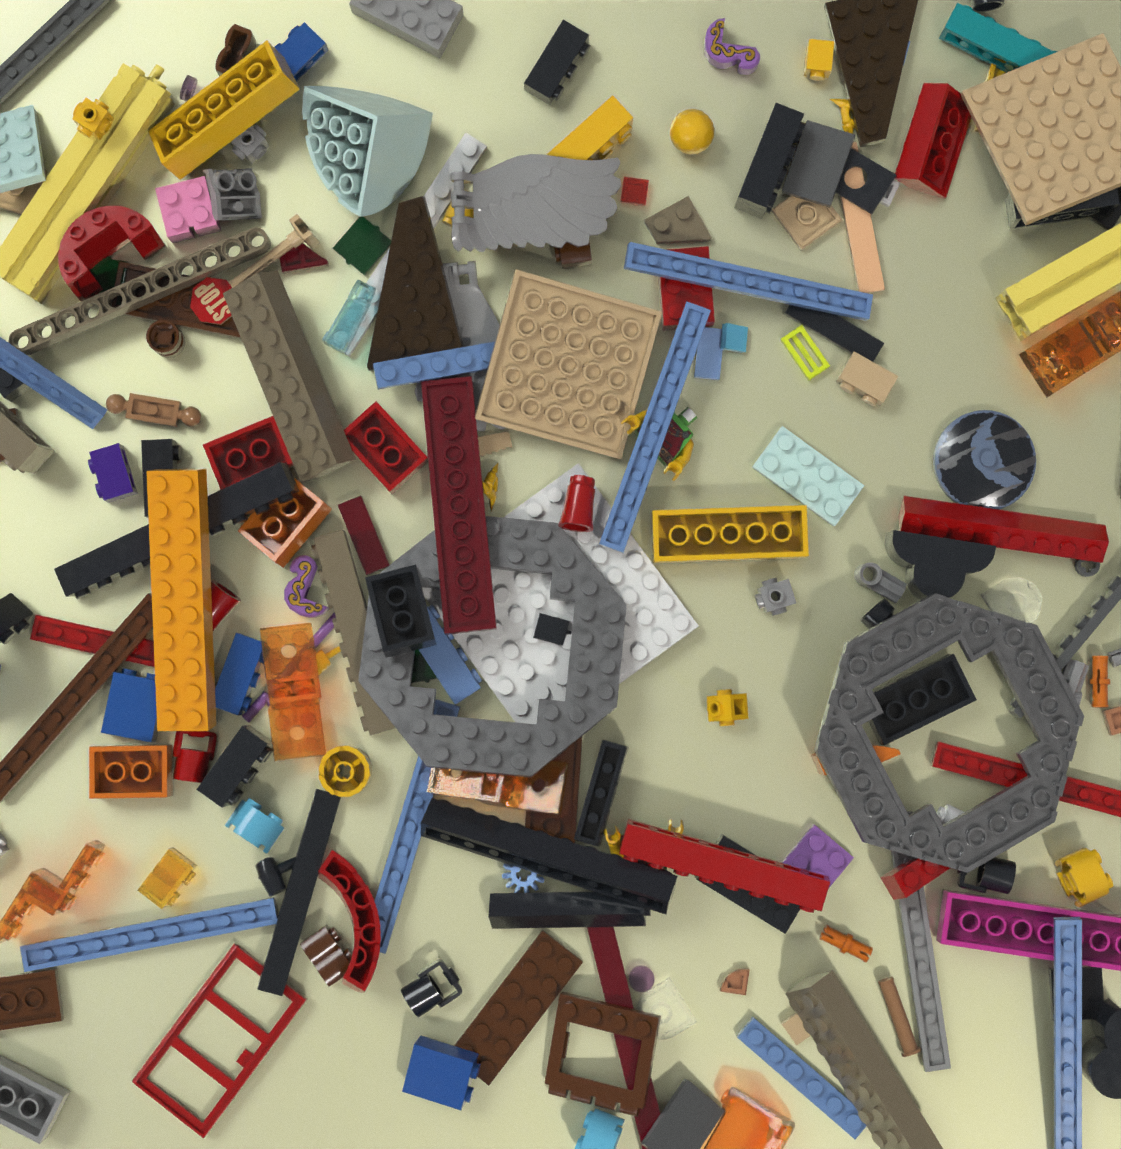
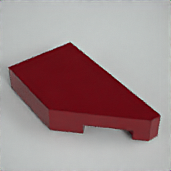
M303 243L297 248L293 247L280 257L283 274L329 266L325 258H322Z

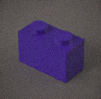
M116 443L89 452L91 459L88 460V465L91 473H96L98 483L95 484V488L99 498H103L104 501L110 503L138 494L123 445Z

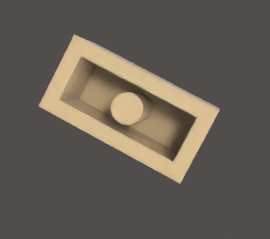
M853 352L836 382L841 384L839 387L850 394L856 392L863 396L862 401L875 407L876 404L881 406L884 403L898 376L860 354Z

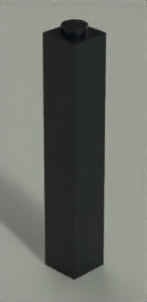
M597 892L490 894L488 917L492 929L646 926V916H651V910Z

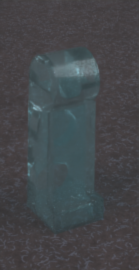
M360 280L356 281L330 330L326 332L322 339L325 345L346 354L371 305L370 303L376 292L375 287Z

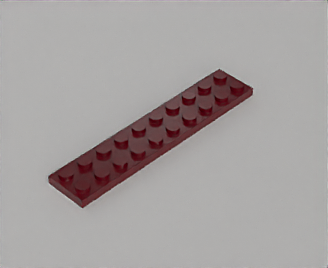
M472 376L421 381L444 634L497 630L477 420L475 419Z

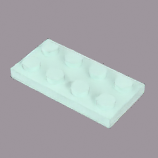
M34 105L0 113V193L46 181L37 112Z
M783 426L752 466L754 470L802 505H807L809 510L833 527H835L864 487L862 483Z

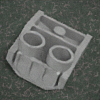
M252 168L203 170V173L206 174L212 214L215 220L262 218L260 193L256 186V176Z

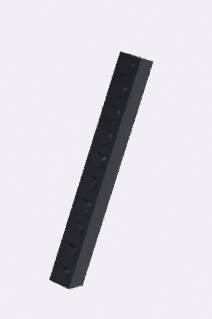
M279 462L209 495V534L211 536L218 535L225 531L224 526L231 523L234 526L247 521V516L254 512L259 515L269 511L271 504L276 502L283 504L294 499L293 494L299 492V489L288 464ZM149 524L55 568L54 571L65 596H75L76 599L83 598L91 594L90 589L96 586L99 589L113 584L112 579L118 576L121 578L128 577L134 574V569L143 565V568L149 567Z
M431 798L421 821L422 837L665 915L675 891L678 876L667 870L651 868L642 862L628 861L617 854H607L598 851L592 846H582L566 838L560 839L541 830L535 831L526 828L519 823L503 821L494 815H485L469 807L463 808L453 805L447 800Z

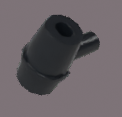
M267 857L255 865L259 876L258 879L269 896H274L286 890L282 873L292 870L295 857L280 864H277L273 857Z

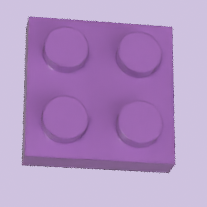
M813 824L782 863L828 876L830 888L854 857Z

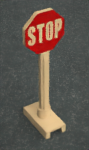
M298 214L289 219L294 230L286 236L287 238L233 280L228 282L225 279L206 277L193 287L190 308L201 322L223 324L232 317L223 293L256 273L262 272L293 247L297 248L305 242L313 249L320 244L313 233L307 229L308 226Z

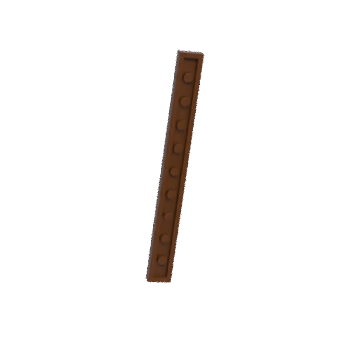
M148 593L0 762V802L5 799L110 679L113 672L117 671L152 631L151 593Z

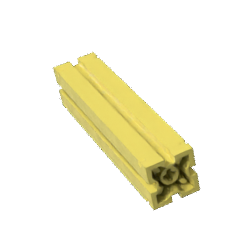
M124 63L121 65L118 74L113 77L98 99L109 107L107 111L114 118L108 133L99 140L92 135L88 138L79 131L76 132L46 177V181L39 187L1 244L0 278L42 304L47 296V292L52 289L61 275L58 253L66 230L84 213L109 204L151 141L148 131L166 118V114L175 105L172 99L169 98L171 93L166 90L167 87L158 80L164 72V68L156 64L148 77L144 76L146 73L135 65H132L131 68Z
M1121 223L1025 277L1016 284L1011 285L995 298L1004 315H1007L1010 319V325L1020 342L1121 284Z

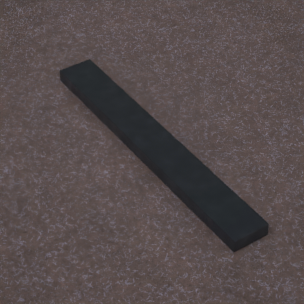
M319 789L315 790L257 990L283 996L318 877V871L321 867L341 798Z

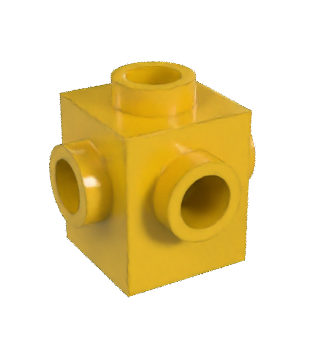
M85 98L83 102L77 104L73 111L72 120L78 126L76 130L88 138L92 135L101 140L110 130L114 120L107 111L109 107L98 99H95L93 102Z
M732 689L717 690V695L707 696L708 722L719 721V726L735 725L734 720L749 719L747 693L732 694Z

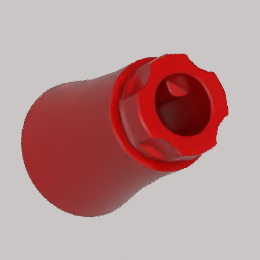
M585 475L570 476V484L567 486L566 499L558 523L559 527L575 532L593 531L594 478Z
M212 580L211 598L214 631L226 615L241 602V599L221 583Z

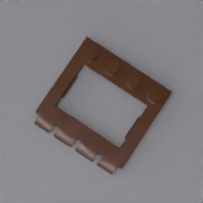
M561 992L545 1084L549 1085L548 1094L567 1098L568 1091L570 1090L571 1100L590 1105L594 1096L596 1097L595 1106L615 1111L617 1104L621 1103L619 1112L638 1117L640 1109L646 1107L661 1015ZM570 1022L642 1040L633 1091L562 1073L563 1061L567 1055L570 1037Z

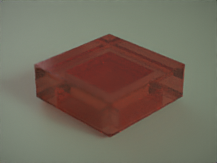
M624 177L620 203L645 207L649 180Z

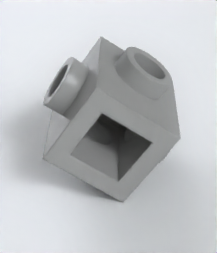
M255 124L231 142L233 145L231 150L241 160L246 158L253 164L256 159L259 160L266 153L269 147L264 138L267 134ZM250 137H252L250 142L245 143Z
M777 578L763 581V587L758 588V594L755 595L758 608H763L764 613L771 611L772 616L787 612L786 606L796 604L789 579L777 582ZM772 593L777 595V601L772 600Z

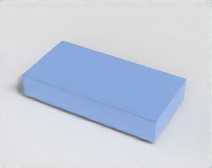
M705 327L696 352L694 378L720 380L723 349H720L722 329Z

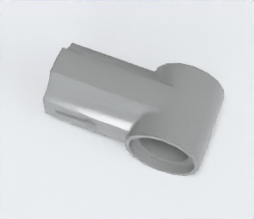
M872 562L864 563L855 569L854 578L859 585L870 588L893 603H897L902 597L907 584L882 570L877 564ZM866 567L870 568L873 572L871 581H866L863 577V571Z
M1070 659L1064 666L1062 674L1078 705H1080L1082 699L1081 689L1089 666Z

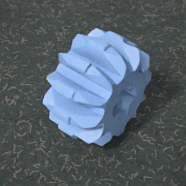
M506 863L503 865L505 869L511 872L503 873L502 878H512V880L507 882L506 887L510 888L514 883L517 885L514 893H519L520 887H524V893H529V885H531L533 890L537 891L539 888L534 882L535 880L544 883L545 879L538 876V873L531 872L528 874L527 879H521L522 876H517V872L521 868Z

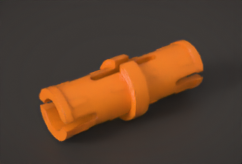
M1092 656V679H1090V684L1092 685V707L1108 708V685H1110V679H1108V656Z
M825 925L823 928L824 932H821L820 940L839 948V952L843 954L847 952L863 960L865 963L869 960L868 955L871 956L872 947L853 939V935L849 933L845 935L829 927V925Z

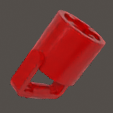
M176 731L173 756L176 757L173 779L198 783L204 780L208 774L209 761H212L214 758L217 735L214 732ZM183 734L200 738L209 737L207 751L181 748Z

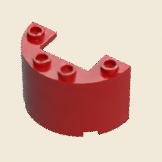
M103 206L84 213L66 230L59 247V269L64 281L80 302L97 295L103 290L89 271L102 259L111 256L130 241L144 260L165 247L153 225L143 215L122 206Z

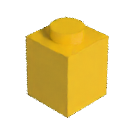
M809 39L806 46L803 76H809L811 80L816 81L829 78L832 71L834 41Z

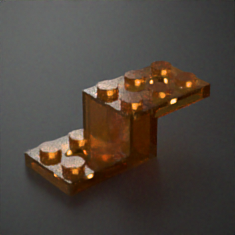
M1121 291L1019 354L1046 398L1121 351ZM1114 320L1117 321L1119 327L1115 325ZM1048 360L1053 363L1054 369L1049 365Z
M312 623L260 628L266 678L264 688L274 762L324 756L326 749L319 705L322 697ZM286 645L293 646L296 650V655L292 658H286L282 655L281 649ZM296 726L302 728L304 737L299 740L293 739L290 736L291 728Z
M550 761L531 778L462 771L459 777L454 778L451 774L452 770L431 768L427 793L478 800L491 806L561 815L569 764ZM538 779H543L545 782V787L541 792H535L533 789L534 782Z
M98 840L86 843L64 880L46 868L32 871L0 921V943L10 941L12 937L16 938L24 927L21 922L26 915L30 916L36 906L52 916L61 912L64 913L66 909L70 910L78 898L75 896L76 892L80 887L84 888L91 878V875L88 874L94 865L97 867L105 855L102 851L106 845Z

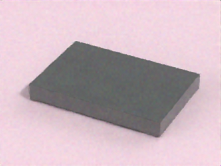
M807 120L782 193L830 208L855 140V134Z
M684 1079L641 1144L647 1149H700L725 1111L693 1083Z

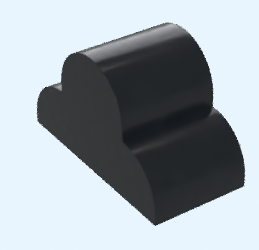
M892 530L885 535V549L888 556L897 565L906 567L905 580L907 587L920 600L933 593L946 596L947 598L954 596L962 588L965 576L986 568L993 560L996 546L897 530Z
M1108 998L1104 1000L1094 1014L1092 1029L1095 1036L1089 1039L1082 1047V1074L1102 1095L1112 1099H1121V1008Z

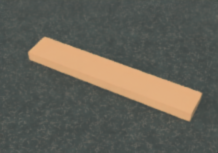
M854 142L852 149L859 152L857 142ZM854 167L847 171L845 183L848 187L858 189L865 184L861 168ZM840 196L858 291L868 294L884 291L885 287L871 214Z

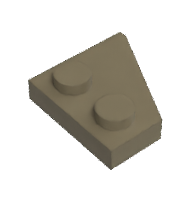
M689 196L644 220L656 244H666L669 242L688 243V241L709 242L712 239Z

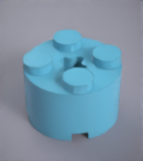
M248 798L247 801L241 800L225 823V826L230 828L231 825H234L235 829L233 832L257 848L261 844L264 845L263 852L268 854L285 829L281 826L283 820L271 812L268 816L260 811L262 806L251 798Z
M595 1109L594 1112L590 1110L582 1127L587 1129L585 1136L581 1135L575 1149H616L623 1129L618 1127V1125L622 1126L625 1119L599 1109Z

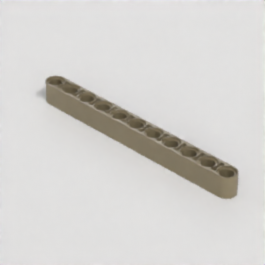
M261 228L248 229L18 328L10 334L8 341L24 354L31 355L201 282L206 277H212L259 257L270 249V238ZM262 236L264 237L262 245L258 247L252 246L253 238ZM239 246L240 253L235 257L229 256L230 248ZM210 256H216V264L212 267H206V259ZM186 266L193 267V273L189 277L182 276V270ZM169 276V284L165 287H159L160 278ZM140 286H145L146 293L144 296L136 297V289ZM117 296H122V304L116 308L112 307V300ZM98 306V315L90 318L88 315L90 308ZM74 316L75 324L70 328H66V319ZM51 326V335L43 338L42 330L45 327ZM27 336L28 344L24 348H19L18 342L20 338Z

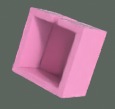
M205 176L155 188L166 234L172 243L195 238L190 227H194L199 237L221 231L219 220H215L212 214L211 199Z

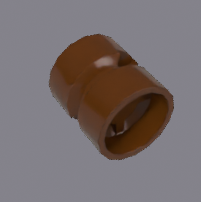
M158 320L152 323L147 330V343L160 356L174 358L183 351L185 337L182 331L172 322Z

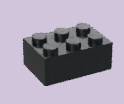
M416 564L365 577L383 653L386 658L437 645Z
M251 725L242 726L196 790L221 808L236 804L244 793L241 790L244 784L251 783L259 772L256 769L260 763L266 762L272 755L274 750L271 747L274 742Z

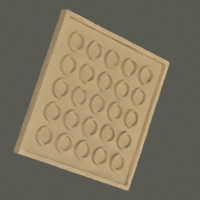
M1104 33L962 91L961 97L1025 226L1121 186V66Z
M516 269L490 358L475 419L622 459L628 438L627 431L631 426L628 423L621 424V422L629 415H634L662 312Z

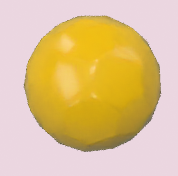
M687 109L678 113L672 120L669 135L673 145L682 153L690 155L699 154L705 151L712 143L715 128L710 117L703 111Z

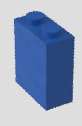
M122 668L121 672H113L101 733L151 743L156 742L158 731L155 674L147 673L146 677L136 676V670Z
M420 1035L413 1047L402 1092L462 1110L465 1103H470L473 1097L474 1088L471 1087L472 1079H477L481 1064L477 1063L479 1054Z

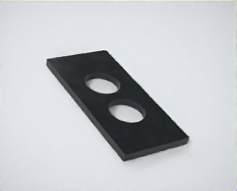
M851 148L836 194L872 215L897 175ZM854 167L863 169L867 174L866 183L858 189H852L845 183V174Z

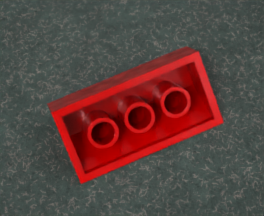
M923 83L895 173L897 175L895 179L906 187L945 199L971 120V115L961 97V93L948 83Z

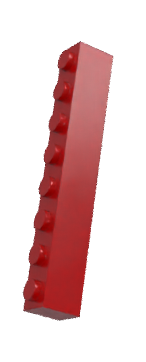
M903 496L898 516L899 531L1100 563H1103L1109 544L1106 525L910 496Z
M631 819L627 820L619 848V854H622L623 858L628 861L638 862L640 859L649 862L648 865L656 869L668 867L674 869L673 872L681 876L688 877L689 874L699 876L698 879L705 883L713 884L716 881L723 883L725 888L733 891H739V888L748 890L750 895L757 898H764L765 895L774 898L776 903L788 906L789 903L797 904L801 910L814 913L815 910L822 912L830 885L829 877L823 874Z

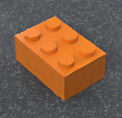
M295 478L294 480L299 492L293 494L294 499L283 504H279V502L271 504V509L259 515L256 512L252 513L238 530L239 533L283 568L332 510L331 507Z
M172 745L89 747V799L161 798L173 796Z

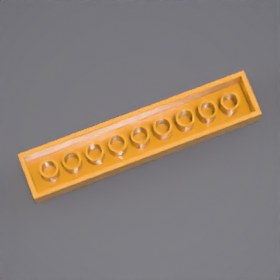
M207 470L147 471L157 731H209L216 726Z

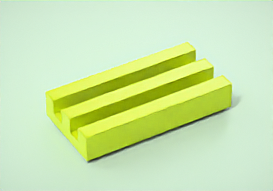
M802 325L780 339L808 381L830 367ZM796 334H801L821 363V367L818 368ZM789 339H792L813 370L812 373L795 351Z

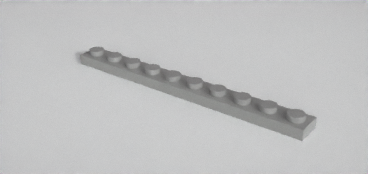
M891 851L893 868L915 859V857ZM923 886L907 898L898 899L923 1068L925 1072L951 1069Z

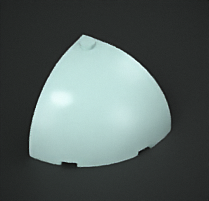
M304 86L302 114L303 120H307L308 135L305 136L313 165L328 191L332 190L341 205L360 217L375 214L388 207L404 192L420 166L428 142L433 113L412 104L370 92L329 86Z

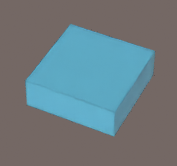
M730 323L722 324L720 349L738 353L746 352L748 327Z

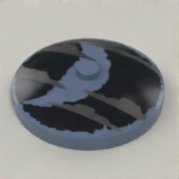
M978 410L960 416L944 429L934 449L933 468L940 488L953 502L1002 509L1016 502L1029 488L1035 474L1036 453L1029 434L1016 420L997 411Z

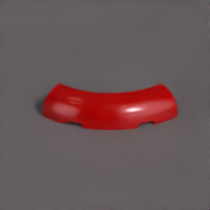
M331 850L318 871V878L330 886L340 897L350 915L354 931V949L348 969L342 978V984L357 992L365 993L372 980L379 958L381 942L379 915L374 898L356 869L345 858Z

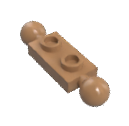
M130 393L128 401L120 394H112L106 400V408L109 412L120 414L125 410V418L171 427H177L178 420H182L189 427L196 426L201 420V413L195 407L189 406L184 410H180V401Z

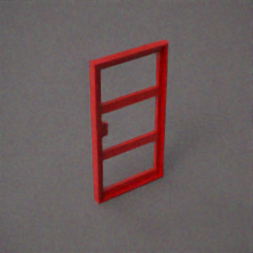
M236 943L232 945L132 1080L137 1087L202 1138L207 1136L307 1001L305 996L286 982L283 994L293 1002L268 1034L214 992L213 989L236 958L261 976L264 965ZM205 1000L213 1004L262 1043L255 1053L246 1048L236 1062L244 1068L235 1080L178 1037ZM171 1046L227 1089L204 1122L148 1079L151 1072Z

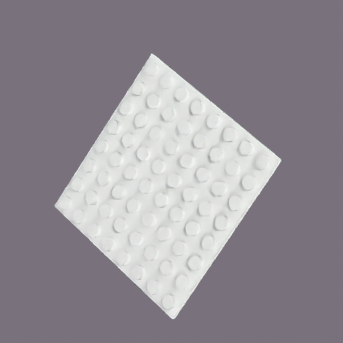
M579 463L503 518L559 523L566 499L567 486L570 484V476L585 475L588 477V475ZM594 485L593 531L575 532L563 530L627 605L620 684L699 626L631 534L624 553L599 544L612 508ZM491 569L497 630L452 635L516 723L537 724L539 699L565 701L572 633L571 635L566 634L563 646L533 638L539 614L542 613L568 620L567 630L572 632L575 602L550 600L551 574ZM422 587L425 598L430 605L434 606L440 615V619L443 621L440 589Z

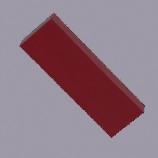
M360 495L338 504L366 576L387 568L390 564L362 496Z

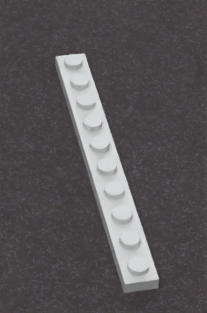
M468 133L464 134L424 195L433 229L451 203V191L454 190V182H451V173L466 172L471 174L487 150L485 144ZM390 248L328 340V344L349 357L377 316Z

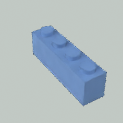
M431 604L427 606L437 645L419 649V651L456 705L481 689L478 683L482 679L474 668L472 670L468 669L465 661L468 660L461 647L455 649L451 643V640L454 639L453 635L444 634V627L442 628L436 620L440 618V615Z

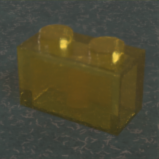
M172 847L167 850L137 891L161 909L167 907V905L172 907L181 896L178 891L182 885L188 886L196 876L194 870L198 865Z

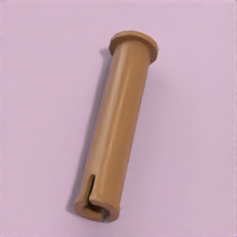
M887 977L879 980L878 985L881 988L903 1053H901L902 1057L919 1053L921 1047H918L894 983V978Z

